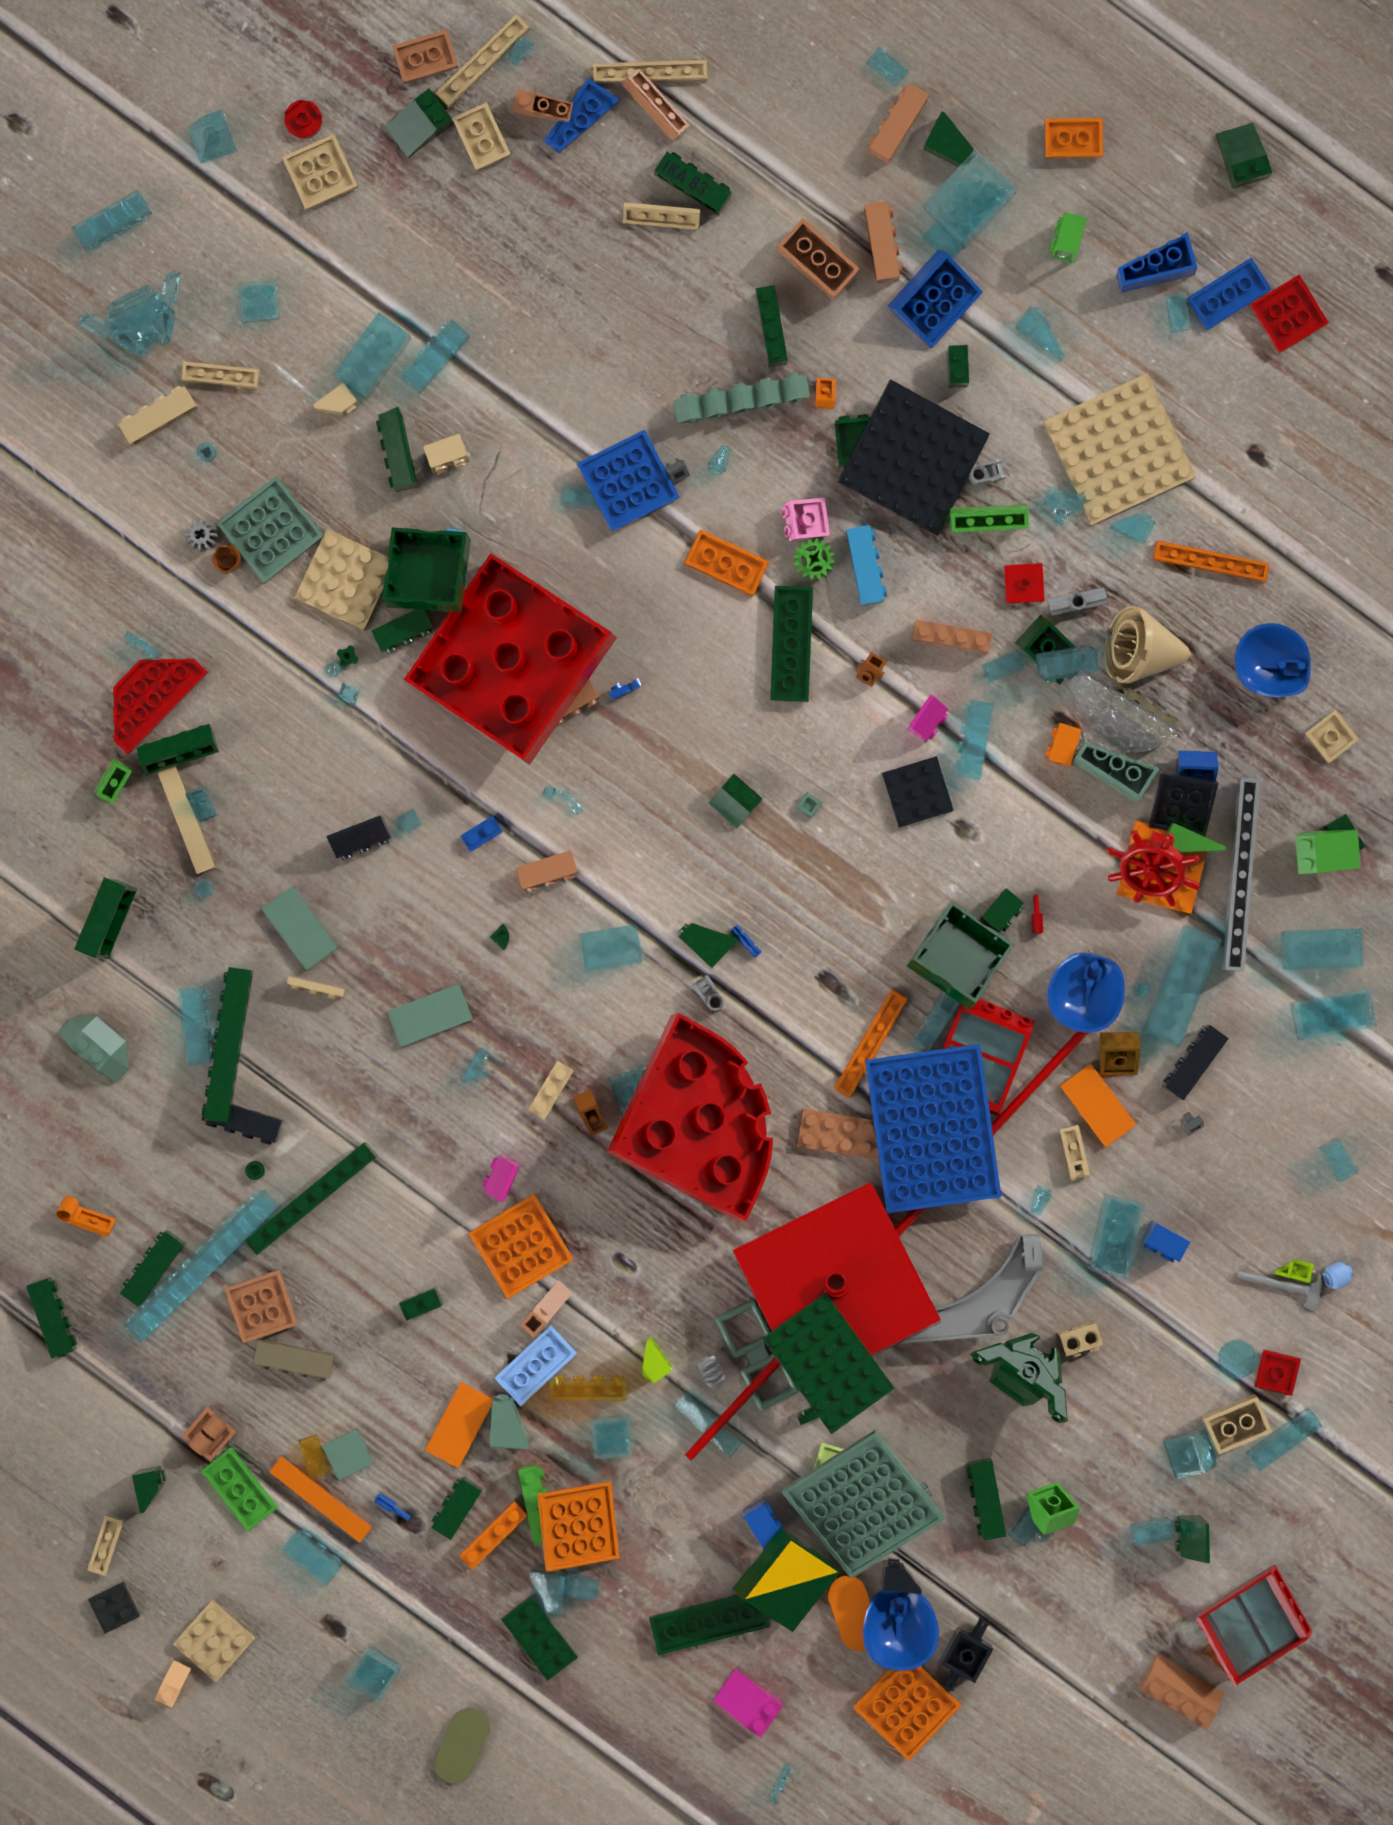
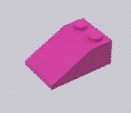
M499 1155L498 1159L494 1157L490 1166L493 1171L490 1176L486 1175L482 1185L485 1186L484 1192L503 1203L508 1196L521 1163Z
M734 1669L713 1699L728 1714L760 1738L783 1707L781 1700L737 1669Z

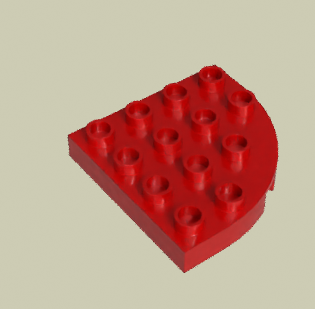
M680 1013L672 1014L609 1145L607 1153L737 1222H746L763 1187L772 1157L773 1138L767 1137L765 1116L771 1114L767 1096L761 1083L754 1084L749 1073L744 1068L748 1061L733 1045L715 1032Z

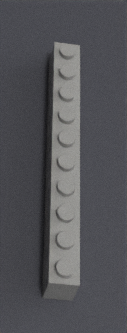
M1237 779L1222 970H1245L1260 779Z

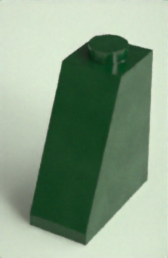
M941 111L923 150L964 170L966 165H971L975 157L972 155L974 148L946 113Z
M686 923L678 931L680 933L679 938L711 968L738 941L735 937L694 923L690 925Z

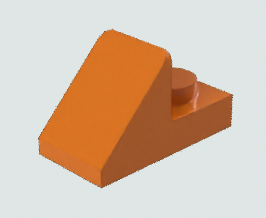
M817 378L816 408L833 409L835 407L836 379Z

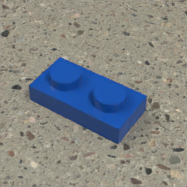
M491 816L460 837L468 850L472 852L503 833L495 818Z

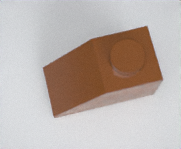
M591 1089L573 1096L578 1111L591 1136L608 1129Z

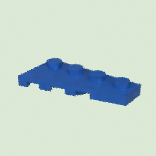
M588 78L572 100L573 107L569 122L558 121L544 142L561 153L619 103V99Z

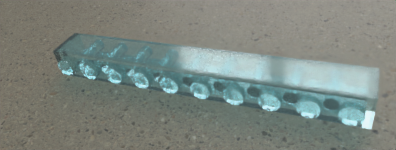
M265 1190L254 1192L250 1196L252 1201L247 1206L242 1204L236 1210L237 1215L233 1219L229 1217L222 1224L224 1228L220 1232L215 1231L208 1238L210 1242L206 1246L202 1244L195 1251L197 1255L192 1260L188 1258L181 1265L183 1269L179 1273L175 1271L167 1279L169 1283L165 1287L161 1285L154 1292L156 1296L151 1301L147 1299L140 1306L142 1310L138 1314L134 1312L127 1318L128 1324L125 1327L140 1343L165 1321L280 1206Z

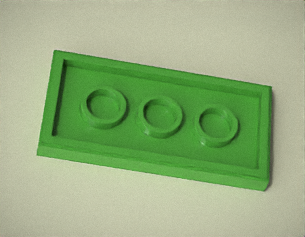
M232 1446L201 1470V1473L247 1532L278 1508V1505Z

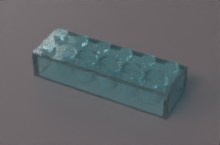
M1183 925L1141 1031L1142 1033L1180 1047L1222 939Z

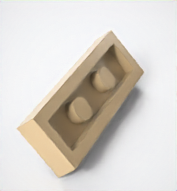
M288 976L287 984L291 985V989L302 991L303 988L310 989L309 993L321 995V992L329 994V998L337 1000L340 999V996L345 997L347 990Z
M557 1061L528 1111L545 1120L574 1070Z
M108 1514L105 1515L87 1571L103 1576L107 1575L125 1520Z

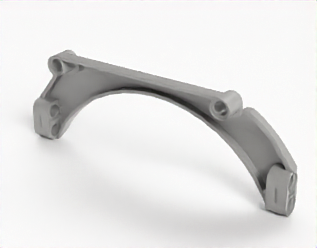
M1040 1234L1020 1235L1008 1257L987 1281L964 1297L936 1306L935 1309L941 1319V1323L902 1343L1005 1335L1009 1330L1008 1319L1014 1318L1027 1293L1043 1270ZM996 1322H1005V1327L1002 1330L995 1329Z

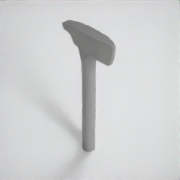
M1242 1271L1237 1273L1238 1279L1302 1293L1307 1296L1303 1306L1309 1310H1317L1321 1291V1274H1318L1316 1281L1310 1283V1285H1299Z

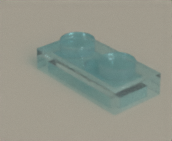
M880 47L867 61L869 66L896 87L909 72L908 69Z
M1185 291L1166 294L1171 333L1190 330Z
M562 486L560 506L598 511V505L589 489Z
M127 631L124 635V638L128 640L126 644L134 649L137 647L144 650L142 654L150 659H153V657L159 659L162 655L161 651L131 632Z
M1018 651L981 665L988 683L1024 669Z

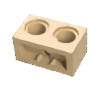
M1095 1321L1058 1332L1066 1357H1078L1081 1355V1352L1086 1350L1094 1352L1099 1350V1346L1103 1345ZM1088 1333H1094L1095 1339L1091 1343L1085 1341V1336ZM1069 1339H1076L1077 1344L1074 1348L1067 1347Z

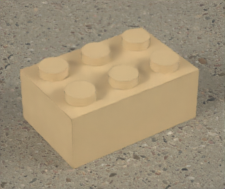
M1254 1394L1201 1416L1215 1452L1219 1455L1272 1433L1259 1399Z

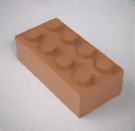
M803 218L777 246V252L833 302L860 271L858 266Z

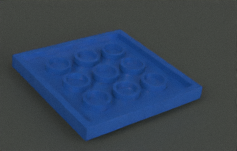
M645 429L576 464L611 532L680 498Z

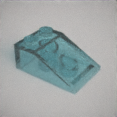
M637 924L579 934L586 972L643 962Z

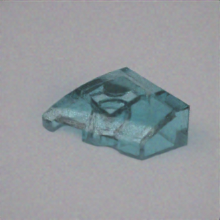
M529 1570V1576L542 1610L547 1613L561 1615L563 1612L566 1575Z

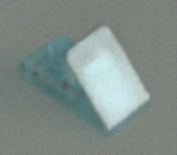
M480 1047L461 1081L467 1082L491 1076V1074L479 1068V1065L484 1066L489 1057L486 1055L488 1050Z

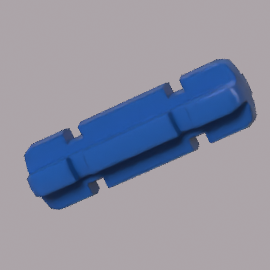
M739 925L731 929V933L735 937L737 936V940L746 950L750 951L749 953L754 958L761 954L758 946H755L750 937L745 932H742Z

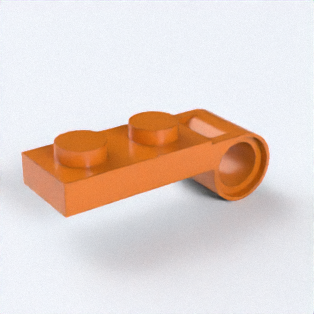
M65 1196L56 1211V1216L61 1221L105 1237H109L116 1222L115 1218L80 1207L78 1200L71 1196Z

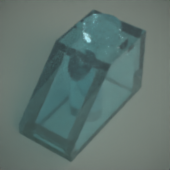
M1142 512V514L1137 513L1113 522L1109 529L1144 544L1156 521L1152 520V516Z
M561 1573L559 1593L577 1599L596 1601L599 1578Z

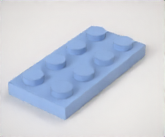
M550 1325L508 1364L495 1379L522 1406L571 1360L577 1352Z

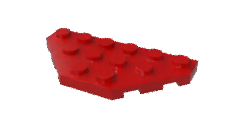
M195 659L139 660L113 687L114 742L129 755L209 672Z

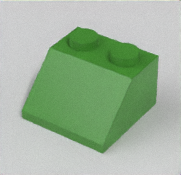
M1058 1482L1026 1494L1032 1520L1044 1535L1075 1524L1080 1507Z

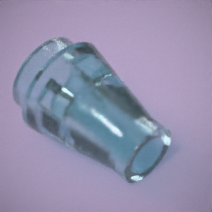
M521 36L520 39H517L508 59L517 65L518 62L533 51L534 45L524 36Z
M721 445L708 463V470L716 475H722L723 472H726L731 450Z
M1037 1185L1033 1193L1032 1213L1042 1215L1043 1210L1052 1197L1051 1189Z

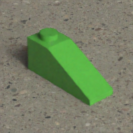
M1175 823L1170 824L1166 835L1168 833L1173 834L1175 839L1173 847L1179 852L1223 851L1226 846Z

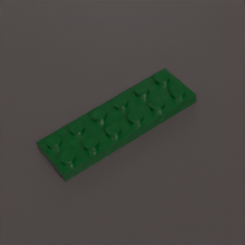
M775 586L770 701L809 702L813 587Z
M738 1594L649 1616L658 1655L770 1627L768 1616L743 1601Z

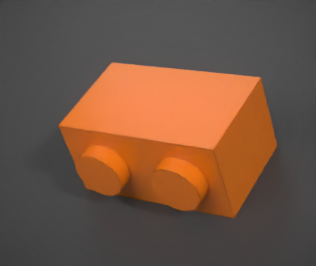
M1059 723L1057 727L1054 726L1051 733L1053 738L1052 745L1048 744L1045 755L1048 756L1047 761L1070 767L1082 729Z

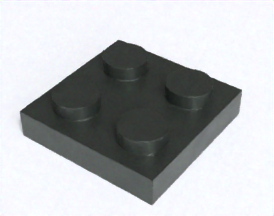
M124 1581L88 1599L104 1634L140 1617L139 1611Z

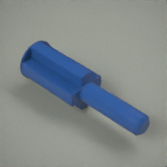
M379 1493L375 1498L374 1503L391 1513L393 1511L407 1521L411 1518L409 1514L396 1507L397 1503L385 1495Z

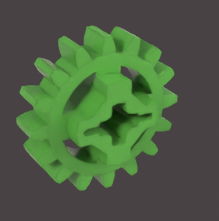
M818 538L815 539L814 543L808 539L807 545L803 542L801 543L802 549L796 548V552L799 555H794L793 557L798 560L794 563V566L800 567L797 573L804 572L803 578L809 575L810 580H813L814 576L820 580L821 574L825 577L828 575L826 570L832 571L833 568L830 564H834L835 560L830 557H833L835 554L833 552L829 553L831 546L825 547V541L820 544L818 543ZM810 547H817L814 551L809 552L806 550ZM823 551L826 554L827 562L822 559L821 554ZM819 552L817 558L819 562H814L810 567L811 558L809 557H814ZM801 557L806 560L807 565L805 568L802 565ZM817 567L822 569L818 572H811L812 569Z

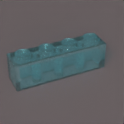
M136 190L74 225L72 229L85 251H92L98 248L101 242L114 239L117 233L130 230L133 224L146 221L152 212L140 191Z
M452 319L450 322L446 321L439 330L441 332L437 336H432L427 342V348L424 351L420 350L414 357L415 361L411 365L408 364L401 372L403 374L401 376L402 379L419 395L470 339V335Z
M970 700L969 704L965 705L964 715H967L966 723H962L961 734H964L963 742L959 741L957 753H961L960 760H956L954 767L957 777L974 780L981 779L993 703Z
M205 987L179 989L186 1064L189 1066L212 1063L210 1040H213L212 1028L209 1029L208 1021H211L210 1009H207L206 1002H209L208 990H205Z
M1307 1407L1245 1453L1256 1468L1262 1471L1323 1425L1312 1410Z

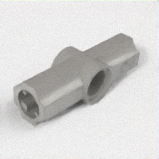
M1104 588L1050 599L1047 600L1050 616H1056L1107 604L1106 592ZM1073 598H1080L1082 605L1080 607L1074 606L1072 603Z

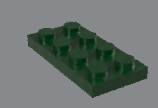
M532 1595L501 1618V1621L547 1681L578 1658V1655Z

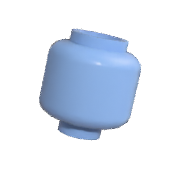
M1339 1261L1325 1268L1323 1280L1328 1287L1337 1290L1351 1283L1353 1271L1349 1265Z

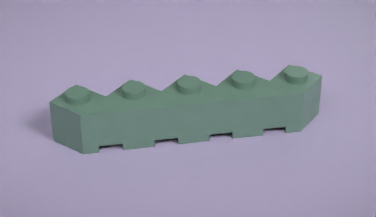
M790 373L786 375L787 378L782 380L764 378L760 380V383L751 386H745V383H738L733 385L734 388L726 391H718V388L708 389L706 394L700 396H692L691 393L682 394L679 399L673 401L677 423L698 422L699 419H714L732 413L740 414L758 408L776 407L787 402L789 404L800 402L810 398L806 375Z

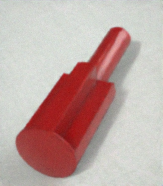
M1035 894L1033 895L1034 914H1031L1032 934L1044 933L1043 913H1040L1039 895Z

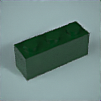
M413 610L371 631L381 652L390 654L396 651L397 646L401 644L406 646L413 643L414 638L420 635L421 638L430 635L434 627L426 610Z
M465 1476L462 1480L457 1479L452 1487L455 1491L451 1497L449 1495L446 1496L441 1504L444 1506L441 1513L437 1511L431 1520L434 1523L431 1528L450 1540L483 1490L482 1487Z

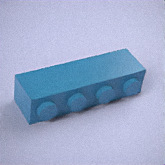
M869 525L847 529L846 535L861 606L884 602L887 592L885 585H881L880 578H883L882 568L877 565V559H879L878 548L873 546V541L876 540L874 529L870 530Z

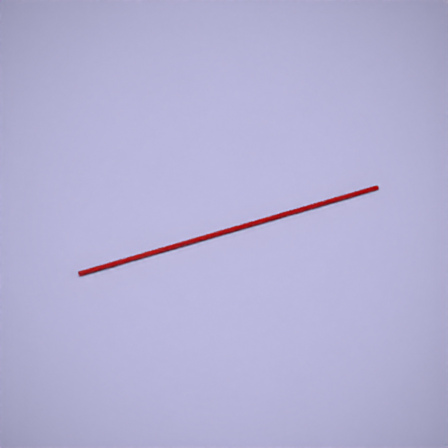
M1077 1031L991 1124L993 1136L1088 1033ZM926 1208L911 1210L895 1227L899 1237ZM776 1357L684 1454L690 1461L698 1455L781 1365Z

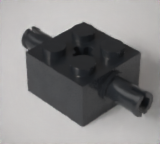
M979 1617L972 1632H967L957 1627L940 1658L941 1665L950 1670L946 1681L942 1685L946 1689L949 1688L953 1692L960 1677L976 1683L993 1651L992 1645L982 1639L988 1625H990L988 1621H984L983 1618ZM967 1651H969L970 1657L966 1656L964 1658L963 1653H967Z

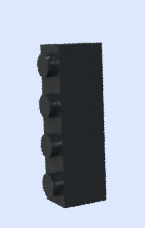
M1203 1025L1197 1033L1199 1036L1197 1040L1190 1042L1186 1048L1187 1053L1184 1058L1180 1057L1174 1065L1176 1068L1173 1073L1169 1072L1163 1080L1165 1083L1163 1087L1180 1100H1185L1229 1039L1211 1025L1206 1027Z
M232 1104L229 1124L206 1121L205 1125L214 1128L219 1125L224 1127L226 1132L234 1134L235 1131L242 1132L243 1137L249 1139L258 1137L261 1138L260 1142L271 1145L272 1142L276 1143L278 1141L284 1120Z

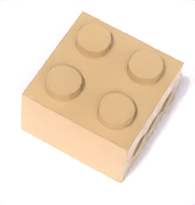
M460 433L423 446L431 470L438 475L448 472V468L454 466L461 468L467 465L466 462L469 461Z

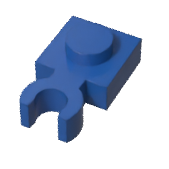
M638 679L623 686L620 683L611 687L612 691L608 693L613 701L640 688L641 684Z

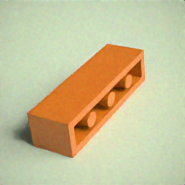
M514 1499L460 1552L459 1557L473 1570L528 1516L527 1510Z

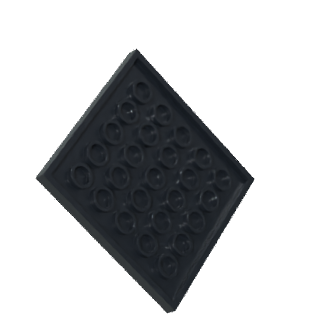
M890 379L837 483L928 532L939 536L950 514V508H953L990 433Z

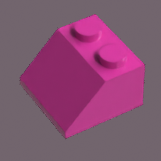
M930 695L907 730L925 742L928 738L932 740L938 732L935 729L939 723L943 724L949 716L946 713L948 708L934 696Z

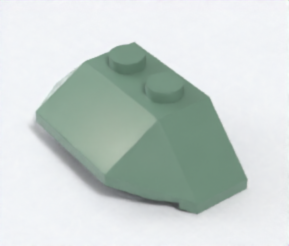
M99 1017L70 1018L58 1032L71 1048L117 1083L129 1069L126 1041Z

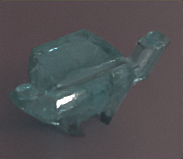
M174 270L165 275L166 278L163 279L161 292L147 284L110 302L107 307L108 318L103 319L95 314L89 315V313H85L78 317L79 320L76 322V325L103 339L112 336L113 343L138 356L147 354L148 351L145 348L155 342L161 341L162 345H166L171 341L175 310L172 306L177 304L181 272L176 273Z

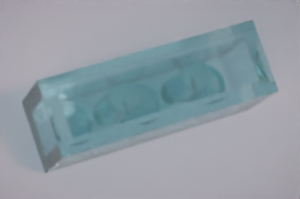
M1091 645L1036 654L1037 676L1045 682H1055L1056 679L1060 678L1072 679L1077 675L1090 676L1091 673L1098 672L1097 649Z
M297 1529L281 1550L322 1584L327 1586L343 1566L340 1563L341 1560L334 1554H328L325 1551L326 1548L321 1543L312 1541L310 1539L311 1535L308 1532Z

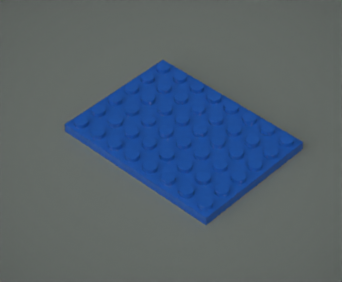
M980 1044L865 1060L886 1212L893 1213L1002 1197Z

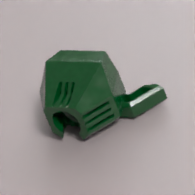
M1030 1333L1008 1340L1003 1344L1000 1342L973 1351L970 1354L973 1357L972 1360L978 1365L986 1366L994 1363L989 1382L1021 1406L1033 1405L1044 1397L1048 1402V1412L1052 1415L1051 1418L1057 1423L1068 1421L1066 1390L1059 1386L1062 1383L1060 1353L1056 1347L1051 1349L1050 1354L1038 1350L1033 1344L1040 1339L1039 1335Z

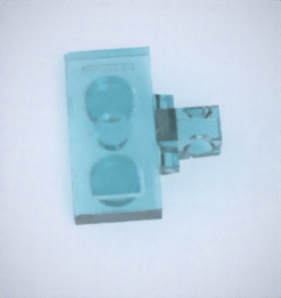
M1049 486L1043 505L1053 507V512L1056 513L1054 523L1063 525L1066 516L1070 517L1071 512L1081 515L1086 496Z

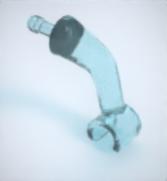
M550 786L545 787L544 796L552 799L554 795L563 798L568 803L573 814H580L583 811L581 804L572 794Z

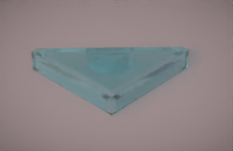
M787 1763L784 1764L769 1793V1801L775 1806L778 1804V1794L783 1792L787 1781L786 1778L792 1769L791 1765Z

